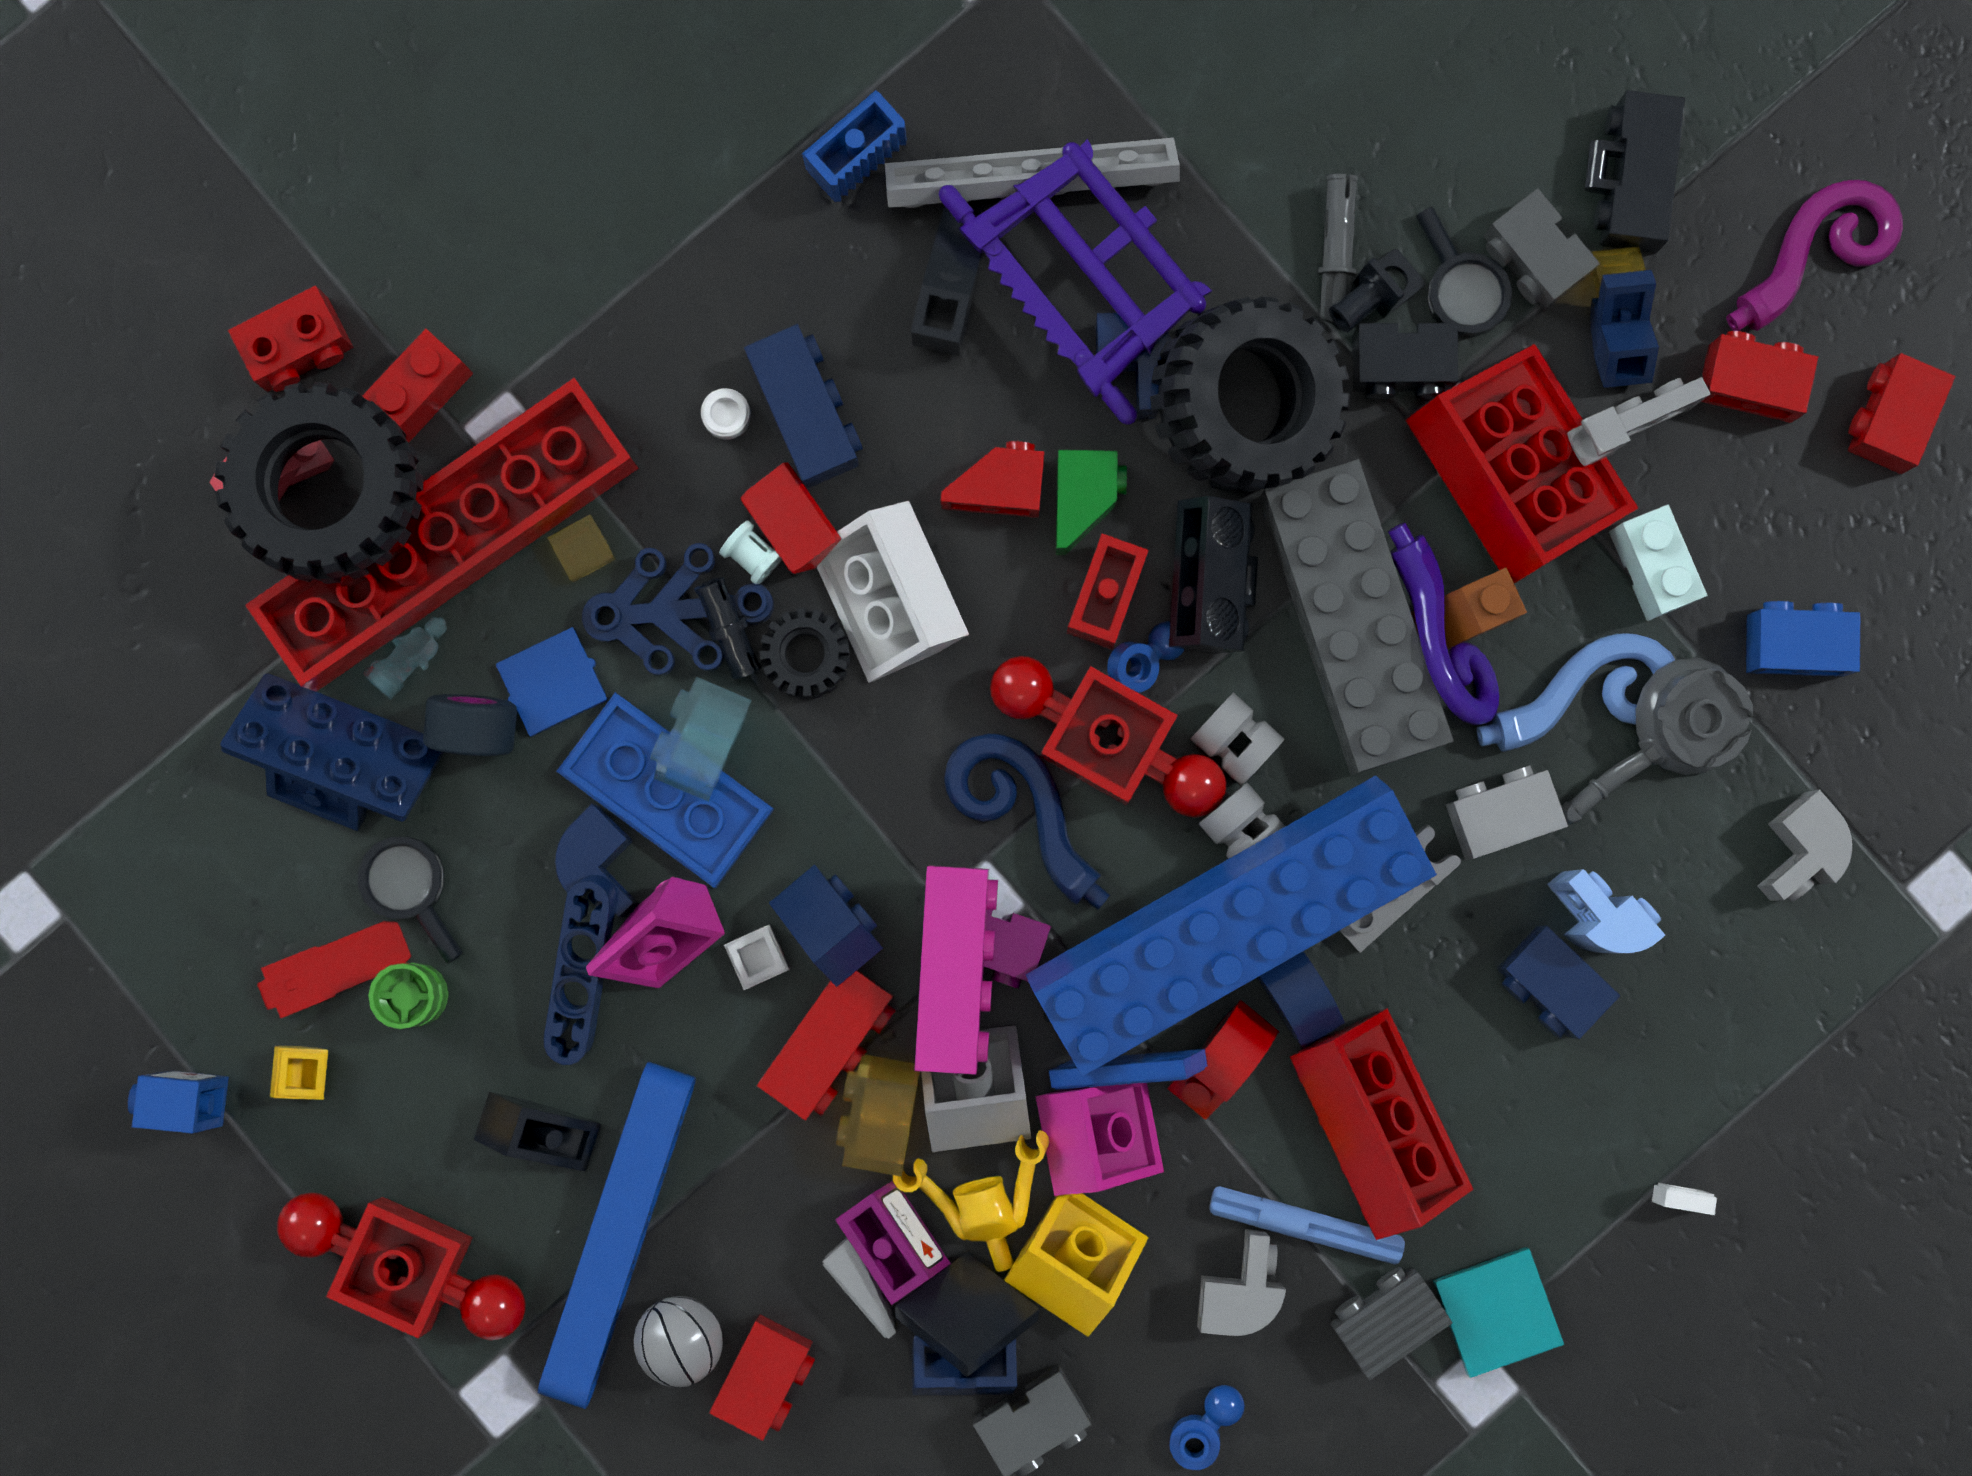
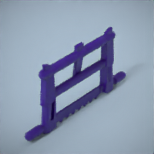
M1088 139L1081 146L1075 142L1065 144L1062 149L1063 157L1023 183L1013 185L1015 193L977 217L973 214L974 210L954 186H942L938 193L940 201L957 222L963 224V226L959 227V230L968 242L980 254L984 252L990 259L988 270L1002 275L1000 285L1013 289L1011 299L1025 303L1023 313L1036 317L1034 327L1048 331L1046 341L1059 345L1057 355L1072 360L1078 368V375L1092 395L1097 397L1101 393V399L1121 423L1126 425L1134 423L1137 419L1136 409L1117 386H1113L1111 382L1141 352L1146 350L1151 354L1155 344L1189 311L1194 314L1203 312L1206 308L1204 297L1212 293V290L1202 282H1191L1151 232H1149L1148 229L1157 222V219L1149 209L1144 206L1137 213L1133 212L1092 162L1093 149ZM1078 176L1119 224V227L1093 250H1091L1050 200V198ZM1033 212L1037 214L1129 327L1096 355L1091 353L999 240ZM1132 241L1174 291L1171 296L1146 315L1104 266L1106 262Z

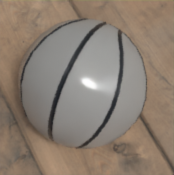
M672 1296L656 1302L641 1316L634 1333V1353L639 1365L650 1378L668 1387H687L704 1379L715 1368L723 1348L722 1329L718 1319L708 1307L692 1297Z

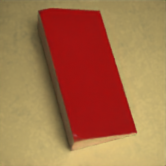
M788 462L779 465L749 488L740 498L784 564L794 574L815 569L842 539Z

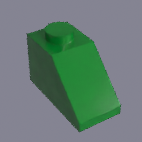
M1058 450L1056 555H1066L1115 508L1117 494L1126 495L1127 465H1118V451Z

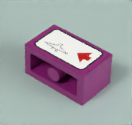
M893 1181L876 1190L835 1219L891 1305L951 1264L903 1191L899 1190Z

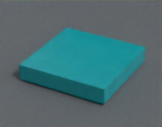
M1527 1247L1433 1280L1442 1308L1453 1322L1449 1327L1469 1378L1564 1345L1531 1251Z

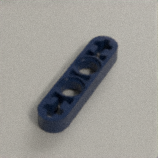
M599 875L583 877L569 890L566 897L544 1033V1048L547 1055L561 1065L577 1063L591 1049L594 1042L604 978L588 975L586 966L593 958L583 959L579 957L572 948V940L576 935L590 937L596 946L597 954L611 938L617 893L613 884L608 879ZM592 889L595 891V899L602 901V904H599L592 911L590 922H581L587 916L589 908L588 900L581 898V896ZM578 982L582 984L588 992L587 1004H572L565 996L564 988L566 983ZM574 1018L578 1020L573 1024L571 1038L579 1043L570 1050L566 1048V1040L559 1037L568 1029L570 1019Z

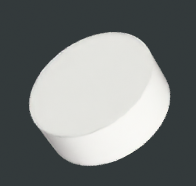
M722 388L713 391L705 398L701 407V418L706 429L713 436L719 439L730 440L739 437L747 430L751 421V410L747 400L741 393L733 389Z

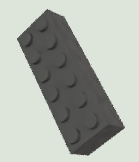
M1357 459L1325 469L1301 479H1294L1287 485L1264 489L1259 497V501L1350 775L1362 773L1454 742L1436 687L1428 671L1420 639L1360 460Z

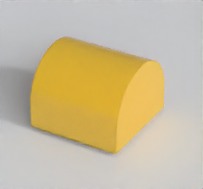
M275 1046L270 1097L324 1100L328 1050L302 1046Z

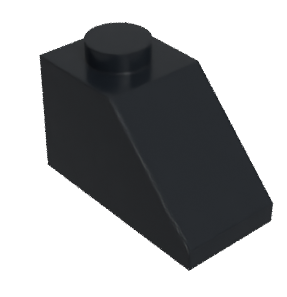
M489 1092L474 1140L508 1157L586 1172L601 1124L530 1100Z

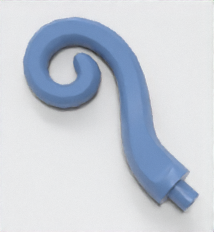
M1621 633L1599 638L1587 644L1573 655L1535 701L1525 706L1496 713L1492 719V724L1477 727L1480 746L1497 743L1499 749L1505 752L1526 746L1543 737L1561 719L1589 676L1609 662L1621 659H1635L1643 662L1654 674L1656 670L1673 662L1675 658L1658 641L1646 636ZM1622 666L1615 668L1607 675L1603 683L1602 697L1605 706L1614 717L1621 722L1636 725L1635 709L1637 704H1632L1627 700L1625 689L1636 680L1637 672L1633 667Z

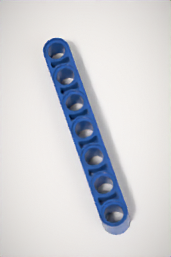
M648 1062L644 1068L540 1379L538 1394L586 1409L589 1405L696 1082V1077L651 1062Z

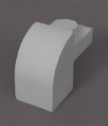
M1820 790L1804 792L1768 823L1771 829L1792 851L1793 855L1758 885V888L1770 901L1786 900L1788 898L1793 902L1813 887L1815 883L1811 879L1812 876L1820 884L1836 883L1845 873L1852 856L1850 829L1841 813Z
M1245 1229L1241 1279L1201 1275L1197 1327L1201 1333L1227 1336L1248 1335L1267 1326L1278 1314L1285 1298L1286 1289L1281 1283L1266 1282L1267 1275H1275L1277 1245L1270 1244V1236L1265 1231Z

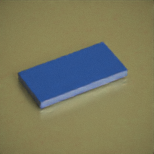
M616 692L556 771L714 888H717L774 811V808Z

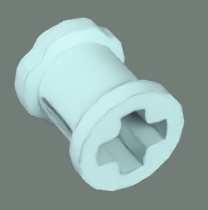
M748 520L731 534L721 547L719 554L724 558L731 557L751 575L750 580L757 585L762 583L771 574L782 559L771 546L753 531L754 525Z

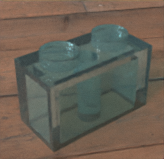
M696 677L690 692L681 689L670 713V717L677 719L671 734L661 732L650 757L651 760L657 762L654 779L709 802L746 720L752 700Z

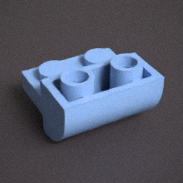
M1584 869L1564 871L1547 884L1578 921L1564 936L1584 950L1596 953H1635L1653 946L1665 936L1657 926L1661 921L1660 916L1645 899L1639 898L1636 900L1633 896L1610 897L1613 894L1610 887L1594 871L1589 874Z

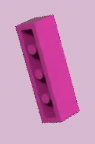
M927 866L915 1071L976 1075L978 1062L987 1063L989 1032H980L981 1011L990 1012L992 981H983L984 961L994 960L995 931L986 930L987 910L997 909L998 880H989V869Z

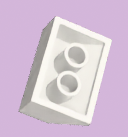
M909 501L870 510L837 531L842 538L841 541L822 560L817 569L868 683L932 656L969 635Z

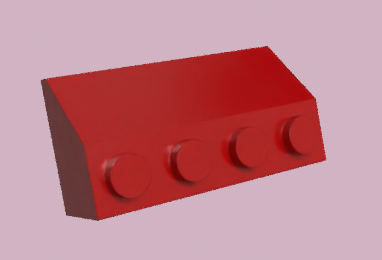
M1388 1008L1323 1037L1290 1056L1297 1076L1305 1088L1318 1116L1319 1123L1329 1139L1340 1163L1341 1170L1346 1176L1361 1207L1362 1214L1376 1240L1422 1227L1473 1190Z

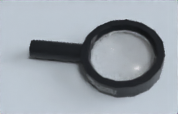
M1429 207L1417 214L1416 217L1442 264L1428 285L1427 303L1431 316L1437 323H1458L1459 337L1473 338L1487 334L1500 324L1511 306L1512 287L1508 274L1497 261L1484 254L1469 252L1458 254L1434 207Z
M408 836L389 837L376 843L364 855L358 869V888L364 902L375 913L389 919H413L416 917L447 964L459 958L463 951L433 908L444 888V867L439 855L427 843Z

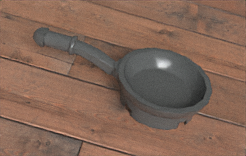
M1701 658L1674 660L1656 670L1643 686L1635 709L1636 733L1640 740L1638 744L1641 750L1620 761L1596 780L1591 779L1587 787L1569 802L1566 801L1561 808L1567 824H1575L1582 820V816L1601 800L1607 799L1610 792L1651 764H1658L1663 769L1681 775L1706 773L1736 758L1748 743L1752 731L1747 730L1749 717H1753V704L1745 687L1720 665Z

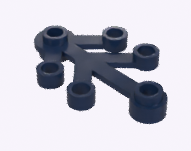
M695 543L689 546L684 554V564L652 602L631 605L649 580L661 577L667 566L665 557L657 549L645 548L641 550L635 559L636 567L614 593L597 594L585 604L582 612V623L585 630L598 641L611 642L620 640L643 659L644 665L650 673L656 676H665L674 668L675 658L673 653L665 646H654L632 626L653 623L693 656L694 663L700 669L708 672L717 670L724 660L720 646L713 641H705L681 621L708 618L700 599L680 600L700 575L706 574L713 569L715 565L714 553L707 545L702 543ZM696 551L708 553L709 558L705 566L694 567L691 564V557ZM650 555L657 556L660 561L659 567L653 572L644 571L642 567L643 560ZM747 584L741 587L736 595H730L738 615L744 616L748 624L757 625L764 623L773 613V597L762 585ZM751 594L759 595L762 599L761 607L756 611H748L744 607L745 598ZM605 608L613 609L615 614L613 622L609 625H600L598 622L599 612ZM707 647L714 648L717 651V659L710 665L702 664L699 658L701 651ZM657 652H664L668 657L667 665L663 669H654L651 666L652 656Z

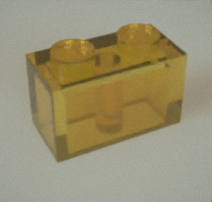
M862 1054L858 1071H848L843 1101L852 1102L850 1117L841 1115L836 1140L837 1146L845 1147L842 1166L902 1176L920 1071H915V1063Z

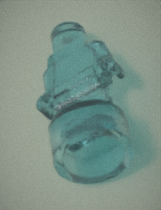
M432 617L425 624V630L421 627H416L407 635L394 638L392 642L396 648L392 654L386 659L383 658L380 662L376 659L362 674L389 700H392L405 687L403 682L417 666H420L423 670L428 668V661L438 651V643L434 638L439 639L447 631L446 622L441 617Z

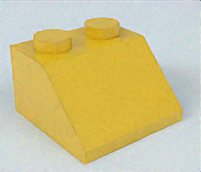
M1083 1193L1058 1195L1054 1198L1024 1244L1004 1281L1089 1337L1114 1307L1149 1237Z

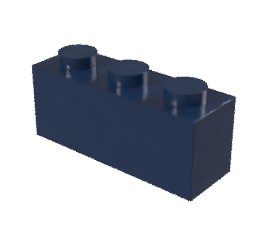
M796 324L745 346L744 350L804 486L807 489L859 467L855 453L863 450L862 444L852 422L844 426L842 425L836 408L844 404L833 379L831 378L823 382L816 364L823 362L824 359L813 334L803 337L799 325Z

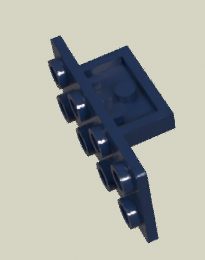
M269 673L263 675L220 743L223 753L265 769L268 797L355 831L359 830L366 818V808L397 821H405L444 753L428 748L423 743L424 733L301 687Z

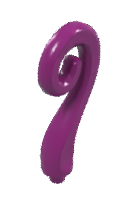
M1866 180L1842 181L1828 185L1814 193L1802 204L1792 219L1772 273L1759 285L1738 297V309L1726 316L1730 328L1733 331H1740L1748 326L1752 330L1758 331L1772 323L1789 307L1800 288L1815 231L1829 214L1841 207L1859 206L1866 209L1877 222L1878 235L1869 245L1863 246L1853 240L1852 231L1857 227L1859 218L1852 212L1844 213L1836 218L1830 227L1829 241L1834 254L1844 263L1855 267L1871 266L1886 259L1898 245L1903 231L1902 213L1894 196L1883 187Z

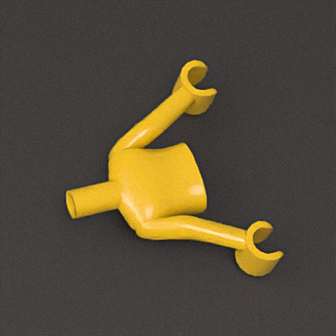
M1038 1131L1036 1143L1039 1149H1031L1026 1145L1023 1135L1019 1136L1015 1147V1154L1021 1162L1014 1189L1013 1204L1007 1197L1003 1178L1000 1176L978 1179L956 1187L953 1190L955 1203L926 1176L927 1164L919 1158L915 1160L913 1167L916 1177L908 1176L903 1169V1165L898 1163L893 1173V1182L899 1190L904 1192H913L919 1188L940 1209L954 1233L960 1239L986 1242L995 1270L997 1272L1006 1271L1014 1264L1006 1236L1021 1228L1025 1223L1035 1165L1043 1159L1049 1145V1137L1046 1132Z

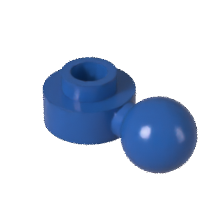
M1166 621L1155 625L1149 633L1147 645L1136 642H1124L1118 645L1108 659V676L1138 693L1148 690L1158 677L1159 659L1166 661L1174 660L1182 655L1185 650L1169 647L1170 622ZM1130 659L1131 669L1126 673V665Z
M1229 1385L1214 1387L1205 1398L1204 1408L1206 1413L1203 1416L1188 1415L1177 1421L1171 1431L1169 1445L1171 1454L1179 1465L1190 1470H1201L1207 1468L1216 1460L1220 1451V1434L1218 1429L1221 1426L1235 1424L1240 1420L1244 1412V1400L1237 1389ZM1191 1438H1198L1203 1442L1204 1448L1199 1452H1191L1187 1449L1185 1443Z

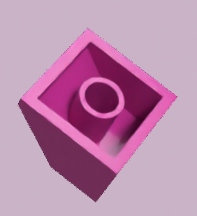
M1147 1083L1069 1088L1035 1096L1042 1131L1046 1132L1049 1137L1046 1155L1054 1196L1099 1192L1164 1172Z

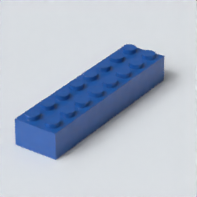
M1375 775L1025 975L1036 998L1083 1077L1437 874L1393 790Z

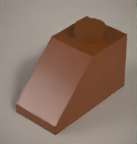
M1507 568L1501 569L1444 596V630L1448 650L1455 645L1465 643L1512 622L1527 613ZM1413 611L1411 612V615L1418 633L1416 617Z

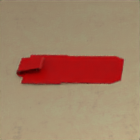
M383 921L321 947L314 946L262 967L261 970L265 979L257 983L266 1009L277 1008L280 1018H284L336 996V993L373 979L380 971L390 965L406 963L411 954L399 923Z

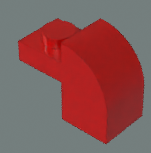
M1240 1000L1212 1030L1201 1049H1205L1208 1065L1205 1067V1070L1186 1080L1172 1081L1167 1089L1206 1120L1242 1086L1265 1056L1279 1031Z

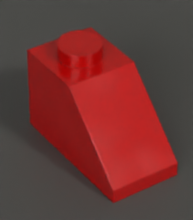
M1021 441L1006 442V448L995 447L941 492V508L944 510L1039 518L1044 451H1035L1034 444Z

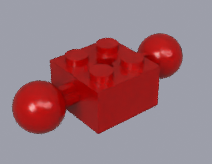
M1026 656L1010 658L1003 662L994 672L990 684L991 697L996 707L1003 714L1014 719H1030L1041 715L1057 725L1040 755L1046 761L1125 806L1129 803L1144 775L1163 785V793L1167 803L1173 810L1183 816L1203 817L1212 813L1222 803L1226 793V779L1222 769L1214 760L1199 754L1185 755L1176 759L1159 749L1178 716L1175 713L1090 666L1072 699L1054 689L1050 672L1041 662L1034 658ZM1110 724L1118 729L1115 737L1121 741V744L1119 746L1111 744L1105 749L1099 745L1100 737L1095 734V730L1097 728L1106 730Z
M304 1193L292 1198L285 1204L279 1214L277 1221L278 1236L283 1246L292 1254L304 1258H313L331 1251L344 1257L326 1295L327 1298L419 1339L432 1330L444 1302L460 1309L465 1327L473 1335L485 1340H498L509 1336L519 1327L523 1320L526 1307L525 1298L520 1287L513 1280L502 1275L492 1274L471 1281L457 1275L473 1237L387 1198L381 1197L368 1203L357 1229L344 1224L342 1213L337 1204L329 1197L320 1193ZM399 1257H402L407 1262L406 1265L409 1268V1272L401 1277L397 1275L399 1266L392 1262L393 1259L395 1260Z

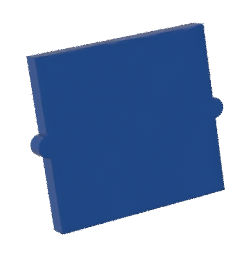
M574 627L496 663L497 669L510 694L508 701L516 705L530 737L608 701L607 695L594 670L596 661L588 658Z

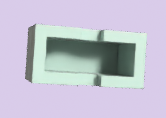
M1669 504L1623 522L1609 531L1624 568L1627 567L1634 583L1632 588L1647 621L1708 596Z

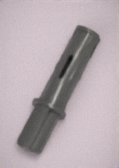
M1329 174L1326 176L1327 194L1323 267L1318 268L1317 274L1322 276L1320 317L1322 320L1334 323L1329 314V308L1350 293L1351 277L1357 274V270L1352 268L1356 187L1358 182V176L1348 175L1347 178L1346 174Z

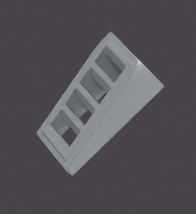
M846 1237L824 1257L822 1265L882 1336L889 1339L897 1331L896 1318L886 1296Z

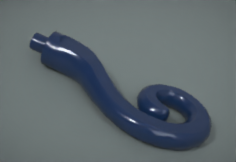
M988 733L979 735L959 744L952 752L946 764L944 776L946 792L955 808L968 818L981 822L997 820L1007 814L1016 801L1017 785L1013 777L1006 770L997 769L991 773V782L996 789V793L993 798L987 801L978 800L972 795L968 787V777L974 766L982 760L998 759L1011 765L1023 776L1032 793L1039 847L1047 873L1060 891L1075 905L1084 898L1094 908L1099 910L1110 897V894L1096 884L1101 874L1086 862L1071 845L1057 785L1041 757L1021 741L1001 734Z

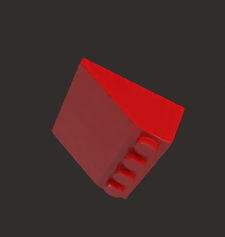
M1535 344L1439 394L1405 420L1499 570L1507 568L1514 584L1638 509V506L1607 457L1585 467L1577 458L1568 439L1567 432L1581 426L1583 419Z

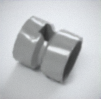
M1233 692L1190 740L1208 757H1221V768L1242 786L1280 746L1284 738L1267 722H1254L1252 720L1253 710ZM1242 731L1251 742L1239 753L1229 744Z
M1247 782L1198 823L1215 844H1226L1228 847L1226 857L1228 859L1286 827L1275 814H1264L1265 802ZM1247 826L1253 838L1244 834L1242 829Z

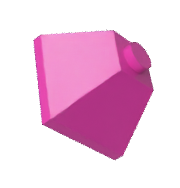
M675 877L661 882L655 891L636 907L586 966L588 975L654 988H660L725 934L706 885Z

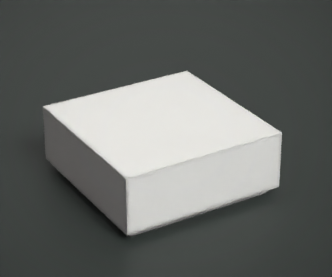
M770 924L724 945L743 990L790 970Z
M1658 1183V1185L1654 1184L1652 1202L1664 1207L1715 1215L1717 1198L1714 1197V1194L1703 1190Z

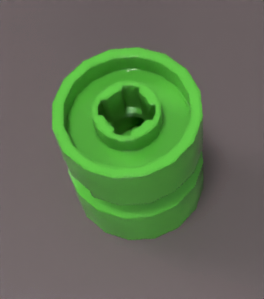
M402 963L388 966L374 978L368 994L370 1008L376 1019L384 1025L396 1029L424 1026L435 1021L445 1010L449 996L447 983L441 973L432 966L422 963Z

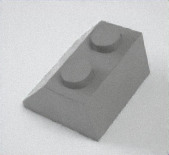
M1016 1025L980 1030V1032H989L987 1063L978 1062L976 1075L921 1071L925 1114L932 1152L1018 1141L1020 1135H1023L1024 1140L1031 1139Z

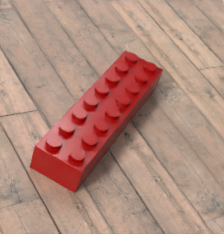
M573 378L423 482V491L416 494V501L422 505L418 520L410 518L406 527L412 534L404 546L398 541L389 550L393 558L386 564L381 566L375 562L367 567L369 570L368 575L358 579L344 576L340 583L325 584L314 579L311 582H306L288 575L245 606L300 686L317 692L639 468L583 388Z

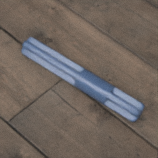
M1221 1186L1216 1187L1211 1196L1209 1208L1210 1212L1215 1216L1394 1265L1398 1264L1403 1256L1405 1241L1400 1235L1376 1240L1370 1227Z

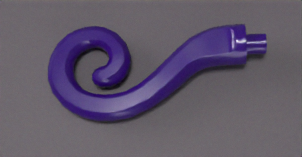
M1403 522L1388 531L1396 546L1390 553L1414 609L1420 643L1432 681L1445 704L1459 719L1471 725L1486 724L1495 717L1499 706V688L1494 670L1486 656L1476 645L1471 643H1460L1451 647L1448 652L1444 630V585L1441 571L1424 535L1413 537L1407 524ZM1472 681H1474L1476 687L1475 698L1465 689V686L1469 685Z

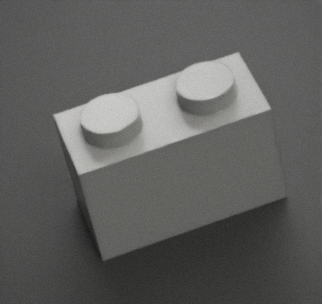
M1531 765L1503 774L1504 785L1487 790L1484 781L1456 790L1458 800L1445 805L1465 860L1475 859L1568 827L1548 770L1533 774Z

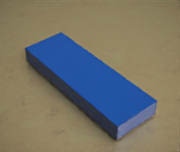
M1205 1049L1118 1056L1083 1077L1073 1060H1070L1049 1070L1051 1087L1056 1090L1186 1080L1205 1070V1067L1208 1065Z

